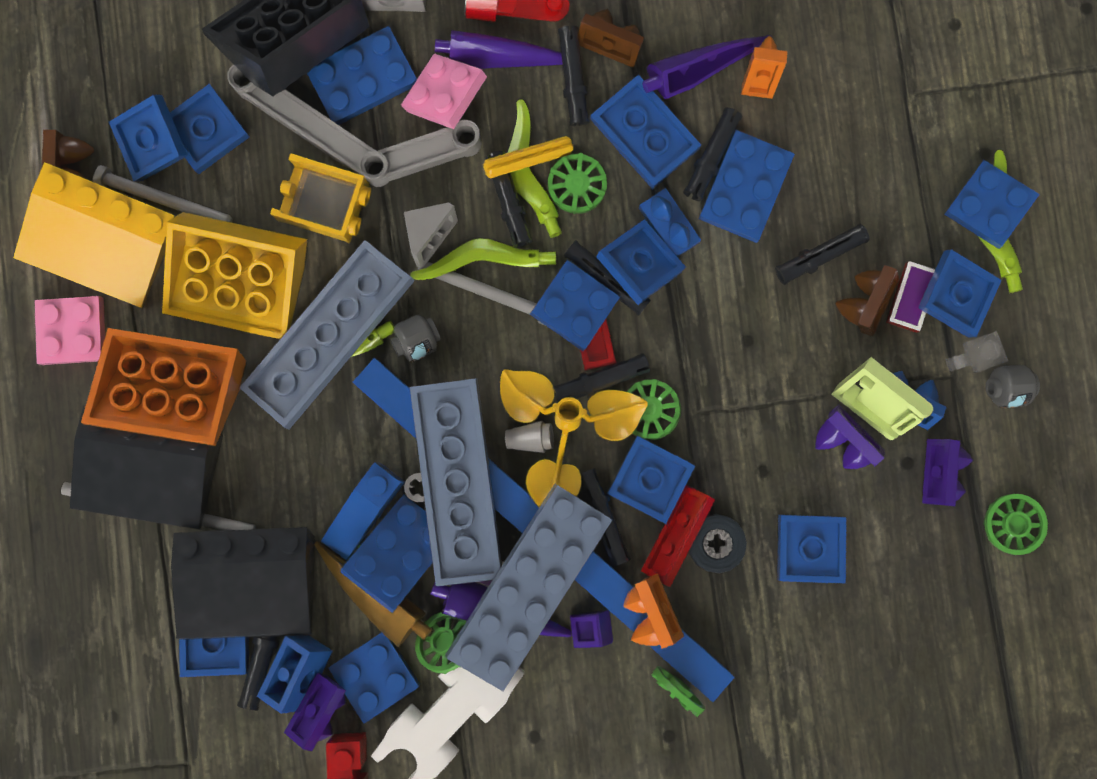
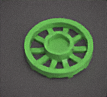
M579 153L564 156L550 170L548 176L549 195L552 201L566 212L573 214L589 212L601 203L606 193L607 177L605 171L597 160L588 155ZM578 160L577 170L573 171L569 161ZM582 161L591 164L584 172L581 171ZM564 164L569 174L566 175L558 171V168ZM596 168L600 176L589 178L588 175ZM554 175L564 179L565 182L553 184ZM602 181L601 190L590 186V183ZM565 188L566 191L558 199L554 190ZM588 191L599 195L593 203L587 195ZM569 195L573 197L572 206L563 203ZM583 197L587 205L577 207L578 198Z
M657 379L643 380L631 386L626 392L633 394L638 390L641 397L648 402L647 408L639 423L642 420L645 421L643 433L635 430L632 434L645 440H656L671 433L677 426L681 416V403L673 388ZM652 385L650 396H646L642 387ZM660 386L666 390L656 398V388ZM671 394L674 402L662 404L663 399ZM675 408L674 417L672 418L665 414L664 409ZM661 418L671 422L665 430L662 429L659 423ZM650 423L655 424L658 433L648 434Z
M1007 494L996 499L989 505L983 523L988 540L1000 551L1012 555H1024L1036 550L1043 543L1048 530V520L1042 506L1033 498L1023 494ZM1010 499H1019L1016 511L1013 510ZM1005 502L1008 513H1004L998 506ZM1025 502L1033 507V509L1026 513L1022 512ZM994 512L1002 517V521L992 520ZM1038 513L1040 523H1032L1030 517ZM992 525L1002 526V529L993 533ZM1031 528H1040L1036 538L1029 533ZM1006 533L1007 537L1002 545L997 538ZM1024 536L1033 542L1026 548H1024L1021 538ZM1013 537L1016 539L1017 550L1009 549Z
M442 612L433 615L425 622L430 628L433 627L435 631L431 637L428 636L425 640L417 635L415 651L419 662L425 668L435 673L447 674L460 667L453 662L448 664L445 654L466 621L458 619L459 622L451 630V619L458 618L444 615ZM446 619L445 627L439 628L437 622ZM423 642H430L431 647L423 651ZM436 652L430 663H428L425 656ZM442 656V666H435Z
M657 666L653 670L651 675L657 680V684L670 691L671 694L669 696L672 699L675 697L679 699L684 709L690 710L697 717L704 712L705 706L684 682L661 666Z

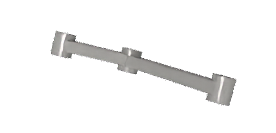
M234 64L227 73L229 84L241 98L249 101L352 172L365 176L368 183L374 187H382L389 181L464 156H474L481 149L482 142L478 126L470 120H460L454 129L447 127L376 151L286 89L272 97L252 82L246 86H240L241 81L246 76ZM464 133H470L475 136L474 140L469 144H462L458 141ZM373 164H383V169L379 174L371 175L368 173L369 168Z

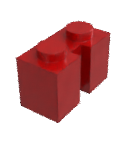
M366 732L333 734L326 742L327 779H368V772L360 773V769L367 760Z

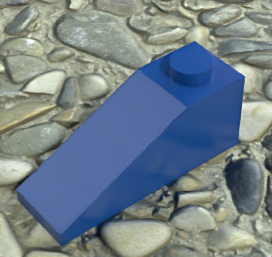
M374 462L347 499L321 542L342 558L348 560L405 484V481L383 464Z

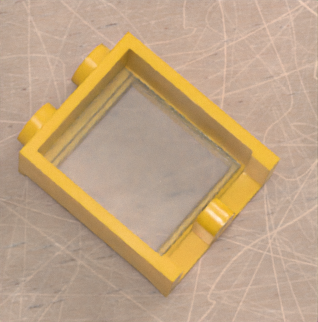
M290 153L289 161L294 165L290 181L283 180L281 183L280 192L284 195L280 210L272 208L270 214L278 222L294 225L350 243L352 235L357 236L360 230L361 218L359 214L362 205L367 206L371 196V188L365 176Z

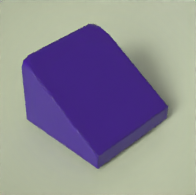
M608 610L570 615L574 648L604 647L613 642L610 612Z

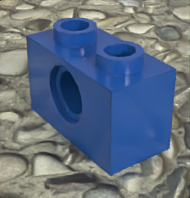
M309 635L285 636L257 697L281 714L295 712L316 674H322L332 650Z

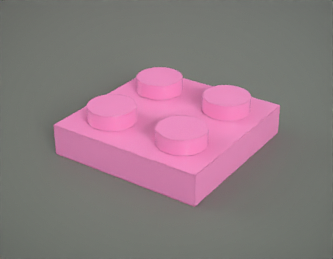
M433 54L401 105L408 113L454 129L487 76L482 69Z
M90 296L35 300L37 364L97 362L105 339L104 298Z

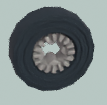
M718 514L709 515L700 528L689 550V554L696 565L707 572L723 573L730 571L739 565L745 555L747 545L745 533L740 525L730 517ZM719 534V539L725 540V546H721L719 552L715 553L714 548L708 546V541H712L714 535Z

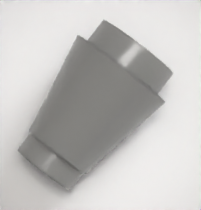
M543 421L506 430L505 442L507 449L545 453L547 449H553L554 433L552 424H544Z

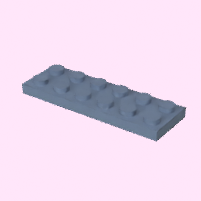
M364 240L240 386V389L284 428L290 430L415 280Z
M478 378L410 387L436 586L493 580L502 567Z
M555 483L445 654L446 658L504 692L612 522V519Z

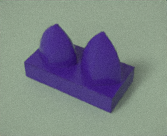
M840 404L829 412L828 419L821 426L817 434L815 443L817 450L831 449L849 440L850 444L846 447L843 455V468L859 469L869 464L875 467L885 458V449Z
M927 439L922 503L955 506L956 501L966 493L961 482L957 480L958 470L968 466L973 461V458L960 446L959 440Z
M317 673L286 727L284 734L303 750L313 751L318 741L333 735V729L329 721L335 710L346 704V690L327 675Z

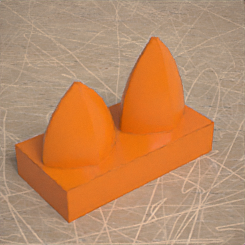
M771 36L765 38L760 47H754L742 83L741 95L773 98L787 63V51L778 50Z
M658 574L636 583L627 594L623 606L636 613H647L648 618L637 626L631 640L646 646L660 645L662 649L674 645L684 637V634Z

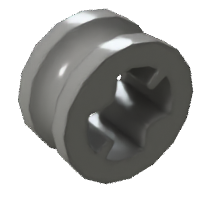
M415 473L406 480L404 491L410 500L424 502L422 494L417 493L414 495L411 488L415 487L412 485L415 479L422 482L421 473Z

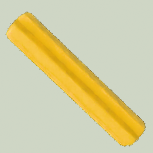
M564 136L486 159L483 168L488 178L497 177L570 155L573 151V144L569 137Z

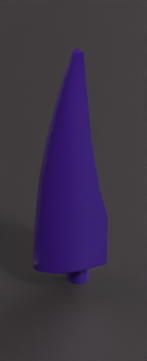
M452 30L451 41L435 39V52L450 54V59L479 69L563 65L561 52L504 37Z
M772 35L717 43L649 64L647 72L650 78L642 82L643 88L646 93L658 90L665 99L690 90L752 53L754 47H760L764 39L768 36L772 37Z
M434 582L430 595L444 599L442 614L467 621L488 587L476 582L452 584L450 587L445 585L436 586ZM549 620L540 635L571 637L572 631Z

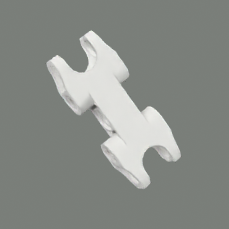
M519 666L504 692L462 667H458L447 674L440 673L438 677L449 688L424 714L411 703L391 724L384 739L372 753L371 757L378 763L391 751L406 749L414 755L417 762V769L411 774L409 779H433L437 777L459 752V749L449 738L473 713L484 723H487L506 704L511 692L523 677L525 671Z

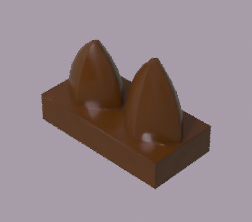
M609 9L596 12L592 16L585 13L578 33L579 46L633 68L638 60L645 38L641 36L635 24L623 28L613 25Z
M43 130L42 167L45 162L86 179L78 171L68 168V164L87 158L95 149L85 141L75 137L64 136L57 130Z
M884 265L882 271L868 270L855 275L854 278L858 287L870 296L869 299L846 298L835 303L839 312L848 321L859 326L861 333L872 337L899 282L897 269Z

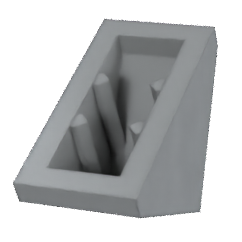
M449 202L404 212L411 253L416 267L423 269L458 222L454 205Z

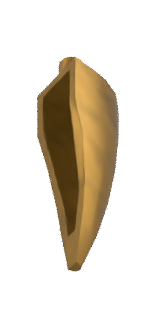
M319 541L315 542V547L343 590L369 620L397 647L408 638L412 631L423 640L428 637L432 629L421 621L426 614L422 609L405 597L396 610L391 613L340 572L347 561Z

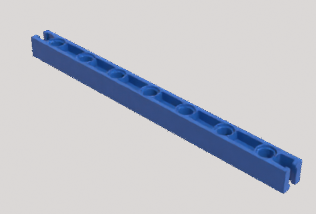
M373 358L355 378L353 383L416 438L410 388L380 361ZM488 458L494 507L523 533L539 508L527 491ZM592 551L575 581L634 632L637 626L648 618L647 613H636L623 606L627 594L634 586L597 553ZM683 630L684 637L674 645L663 649L660 645L650 646L712 702L717 699L735 678L729 670Z

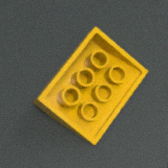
M44 162L31 192L13 258L142 308L165 255L167 222L173 219L175 215Z
M182 212L167 222L162 313L281 339L292 324L304 272L307 239Z

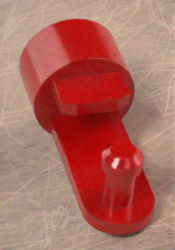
M465 0L464 15H466V19L496 22V15L557 22L567 15L570 3L569 0Z

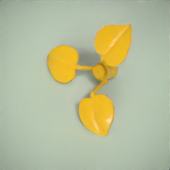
M504 369L500 379V396L503 406L510 417L522 423H532L538 418L540 412L544 415L555 412V424L562 430L556 463L547 459L540 460L531 466L526 477L527 491L538 508L555 483L576 497L579 494L581 488L579 469L570 464L562 465L568 432L576 430L580 426L582 418L589 423L594 422V429L600 437L610 441H620L626 439L635 431L647 408L648 402L632 393L619 390H603L595 393L588 400L587 409L591 416L587 414L586 409H583L582 404L572 397L563 398L558 403H554L552 407L546 408L552 404L554 399L553 385L547 377L532 371Z

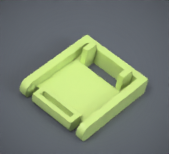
M872 357L842 380L831 394L889 440H894L899 435H903L933 412V406L930 402ZM860 380L859 385L863 387V389L859 388L855 383Z

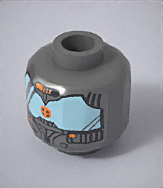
M415 315L396 324L393 330L395 337L390 339L397 356L399 357L404 354L406 359L411 362L434 353L437 350V342L441 341L432 319H425L422 315Z
M1025 365L997 367L992 371L986 382L987 395L998 407L1002 408L1027 406L1033 402L1040 390L1038 376Z

